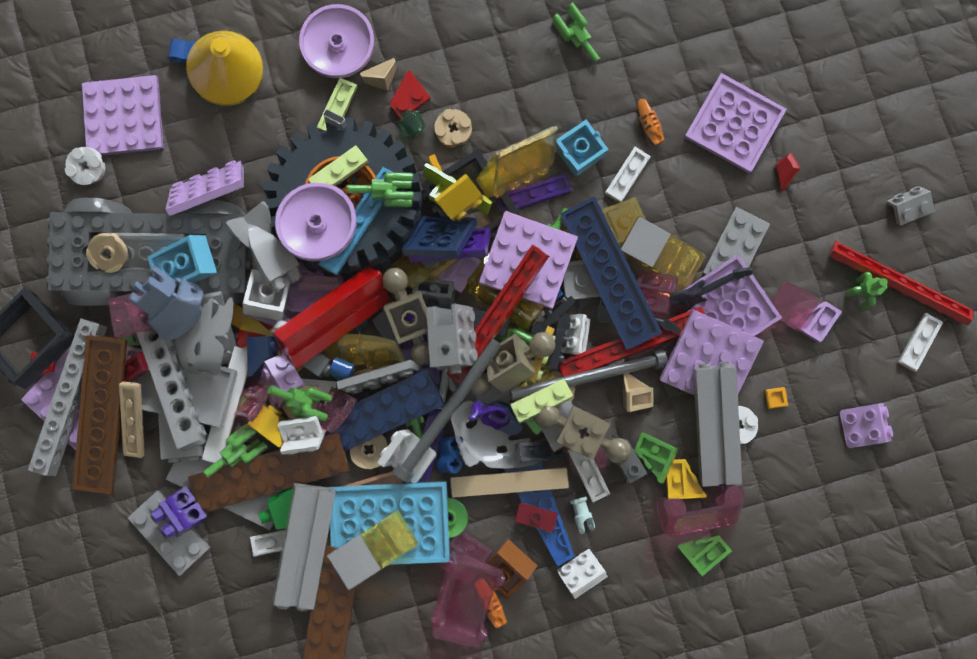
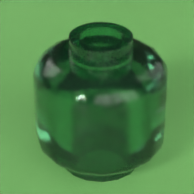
M409 109L401 113L402 118L399 119L398 123L405 136L414 138L424 132L426 123L419 111L415 110L412 112Z

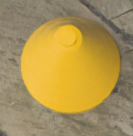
M231 31L209 33L200 38L188 54L186 68L189 81L200 96L208 102L222 106L240 104L255 93L261 84L263 77L261 56L254 44L238 33Z

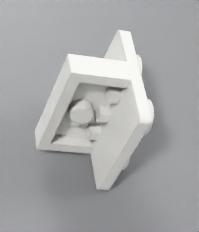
M584 314L566 315L570 317L571 327L565 333L568 336L567 346L562 348V353L577 355L585 352L590 319L586 318Z
M317 416L280 421L278 428L284 441L280 450L281 454H295L303 451L312 452L319 449L327 430V425L320 424Z
M587 549L557 570L575 599L608 577L590 549Z

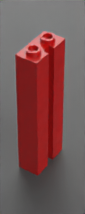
M367 266L275 330L273 334L285 359L296 369L383 308L384 304L389 303L390 300L387 295L389 291L383 285V276L380 271Z

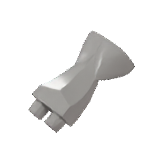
M263 201L244 217L227 221L225 228L251 249L262 281L266 287L271 286L278 293L287 286L282 278L287 276L293 284L300 280L302 275L298 269L299 263L278 239L271 235L270 211L267 204Z

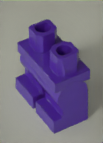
M185 486L166 500L160 502L158 508L150 514V517L155 524L162 520L167 522L168 525L161 528L160 531L164 538L168 539L173 536L178 538L193 527L201 525L205 522L207 515L200 505L195 503V498Z

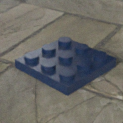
M423 216L403 246V255L458 258L477 226L476 217H464L460 221H457V219L453 221L450 217Z

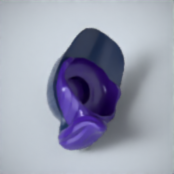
M477 401L473 404L471 415L468 417L471 421L480 418L484 425L491 426L495 430H500L508 435H515L523 429V424H519L511 406L502 401H493L489 404Z

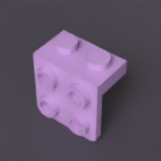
M283 354L264 361L259 381L261 387L266 389L267 392L270 386L287 392L292 387L296 389L303 388L304 383L296 369L285 359ZM269 394L268 397L271 404L275 405L277 409L282 408L284 399Z
M883 403L840 411L847 447L854 448L891 441L893 431L892 427L888 426L887 418H889V413Z

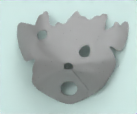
M213 298L209 299L208 303L204 304L197 323L184 335L174 339L178 360L183 369L188 373L217 376L221 372L224 348L215 339V336H224L229 331L233 315L232 298L227 300L225 306L219 305L217 313L212 319ZM200 342V354L196 355L194 349L196 344ZM198 370H205V371H208V372H210V373H203V372H200V371H198Z
M491 384L489 392L483 396H477V401L489 404L494 401L497 394L501 391ZM510 394L495 401L510 404ZM466 401L452 415L451 419L457 443L467 466L476 465L479 461H482L490 468H519L537 464V462L517 464L514 444L530 442L531 439L510 441L508 440L510 435L500 430H495L491 426L484 425L480 418H477V424L472 429L466 428V423L470 421L468 417L471 415L474 402ZM504 445L508 449L505 453L496 452L498 446Z

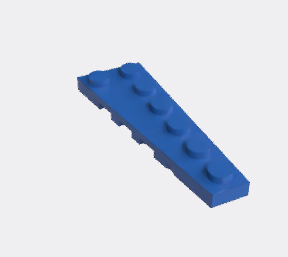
M541 462L526 467L504 468L506 473L543 469ZM551 489L517 492L522 503L558 513L553 532L537 528L556 565L559 566L575 557Z

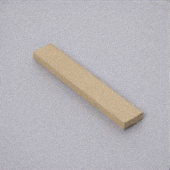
M567 467L450 478L452 497L569 488Z

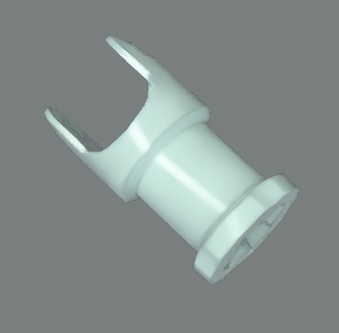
M587 497L570 501V504H573L576 515L574 518L578 531L581 534L585 533L584 521L587 522L588 528L591 531L595 529L592 514L588 511L586 504Z

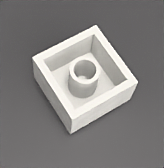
M252 269L243 302V314L282 321L291 282L288 277L282 278L287 285L286 288L276 293L271 286L266 287L259 271Z

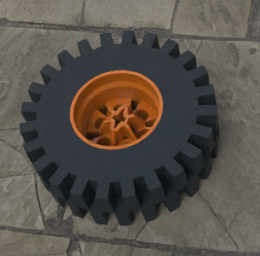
M345 118L347 126L344 130L325 121L327 130L318 132L315 123L307 126L306 129L309 137L304 140L297 133L292 135L289 139L293 148L290 151L283 146L278 149L276 154L280 163L277 165L270 162L267 172L271 181H264L263 191L268 200L263 201L267 204L270 211V226L280 241L276 232L275 220L277 210L283 199L294 189L309 184L308 179L355 145L367 158L368 163L335 186L340 189V185L346 184L345 189L342 188L340 190L354 204V209L365 193L363 195L348 193V185H353V176L359 177L355 185H371L372 179L376 178L382 167L393 173H413L411 188H396V192H413L412 206L387 207L383 204L339 271L345 280L353 277L354 272H359L367 266L372 268L380 264L383 270L391 266L390 257L394 254L400 259L403 256L402 248L415 230V226L422 219L420 209L423 208L419 176L416 173L415 163L411 155L407 157L405 146L399 140L393 143L391 133L384 128L377 134L374 123L365 121L362 129L358 128L354 118ZM294 256L298 263L302 262L310 272L316 273L318 269L322 271L325 277L334 279V274L319 266L320 261H307Z

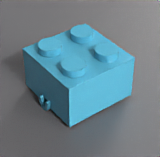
M587 120L555 140L554 148L575 177L603 159L609 150L600 139V133L598 131L595 132Z

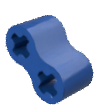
M172 39L168 59L173 62L187 63L188 54L196 41Z
M336 357L329 373H331V377L337 380H344L354 377L356 369H354L355 365Z
M442 436L438 441L440 457L437 467L442 473H458L462 468V460L456 436Z

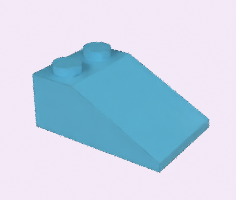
M188 235L147 257L150 268L156 266L174 280L176 278L181 280L184 278L186 281L195 283L217 273L206 236Z

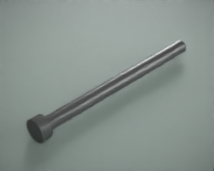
M494 339L491 340L404 463L397 464L393 473L406 483L410 482L414 476L412 471L502 347L499 342Z
M659 349L652 351L651 356L509 390V394L513 402L521 400L562 379H565L568 387H573L654 367L656 370L665 368L668 359L665 351Z

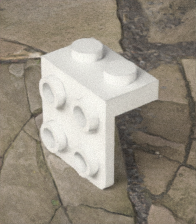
M409 429L395 432L391 437L392 442L380 453L381 458L378 463L382 467L392 465L394 468L398 463L403 464L420 441V438ZM428 448L413 469L414 476L410 480L412 483H417L435 458L436 452L432 448Z

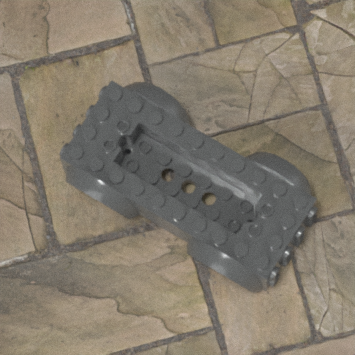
M74 199L67 204L63 212H50V217L47 221L50 234L47 238L49 256L46 263L49 268V274L46 277V285L49 291L59 292L66 303L72 305L95 306L123 303L129 300L133 292L139 293L133 288L135 282L143 285L153 274L151 272L106 273L104 272L105 270L94 268L86 256V250L92 238L101 233L185 234V237L188 235L206 236L217 273L195 282V284L202 289L203 294L221 291L225 304L229 298H232L233 305L243 303L251 271L254 269L253 255L249 247L240 242L225 228V223L232 219L244 217L247 213L235 204L220 200H209L181 211L179 214L169 216L168 214L132 213L128 207L106 199ZM179 288L175 289L174 293L177 294Z

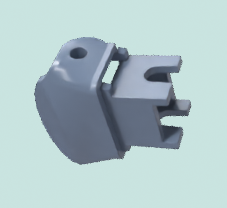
M153 266L150 272L154 275L150 276L145 284L134 283L133 288L143 296L140 297L133 292L130 295L129 301L148 314L147 323L154 328L163 340L169 341L184 335L197 323L202 312L200 304L203 291L194 282L186 281L184 278L182 280L179 278L174 280L159 268ZM176 285H179V290L176 294L174 293V290Z

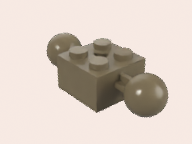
M391 268L385 272L382 281L385 289L394 293L396 300L384 304L385 312L398 344L412 339L414 345L411 349V357L413 361L419 365L430 364L429 342L425 341L423 334L428 333L425 301L421 291L407 296L405 291L408 283L406 273L399 268ZM407 313L415 315L412 317V321L404 319Z
M539 332L531 338L530 346L516 334L500 343L502 347L487 366V373L483 372L469 392L475 396H483L489 392L491 384H493L502 393H505L533 376L535 371L532 357L535 355L541 358L550 356L555 349L554 338L549 333Z
M544 406L534 417L537 424L541 427L550 428L555 425L561 428L555 442L591 460L594 459L599 448L605 450L608 459L617 464L624 463L631 455V447L626 440L622 438L609 440L604 437L610 423L576 406H572L567 418L560 415L556 406ZM585 428L587 435L580 438L578 430Z

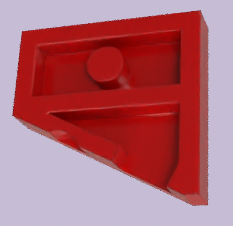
M408 70L390 102V107L402 121L430 101L431 97L412 72Z

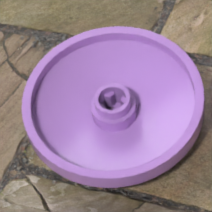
M332 4L319 8L306 19L300 31L299 45L306 63L315 72L330 78H344L356 74L366 66L373 54L375 40L369 21L360 11L347 5Z
M309 183L294 189L283 199L277 210L275 225L281 243L291 254L307 261H323L338 255L350 244L356 231L357 217L351 200L343 191L326 183Z

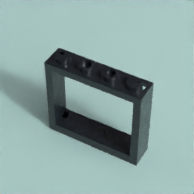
M479 149L442 171L444 174L451 176L475 161L507 211L519 215L517 207ZM429 180L421 184L423 189L421 194L425 201L429 200V195L432 192L430 188L436 185ZM430 200L433 205L430 208L435 216L448 217L440 205ZM503 215L483 228L490 227L491 233L499 229Z
M26 287L0 311V337L31 306L57 335L20 373L0 350V372L8 377L7 381L13 384L15 388L19 386L25 390L61 355L74 339V335L42 299Z

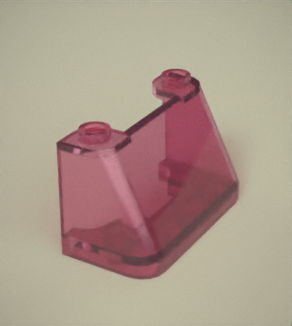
M743 485L722 486V494L715 497L716 507L690 512L686 511L685 504L681 499H667V497L656 499L663 531L669 536H679L736 524L739 521L745 499Z
M453 551L431 618L433 638L480 649L481 643L485 642L487 636L484 620L494 589L497 590L504 583L505 575L502 570L463 553Z

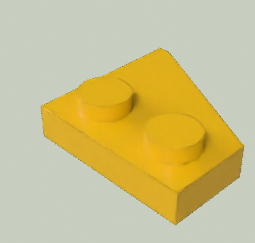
M686 459L674 460L666 477L667 499L706 498L705 492L700 487Z

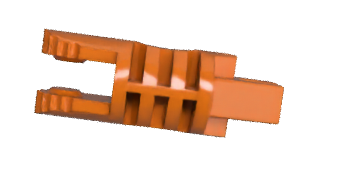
M643 98L638 100L639 119L645 133L654 146L665 142L662 127L655 111L651 110L647 100Z
M479 578L474 586L479 596L478 599L495 628H499L507 623L503 608L486 579Z

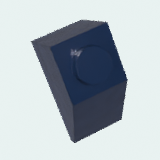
M275 336L247 337L248 376H261L264 361L278 356L279 344Z

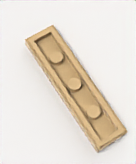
M122 381L119 384L123 456L142 458L145 454L141 384Z

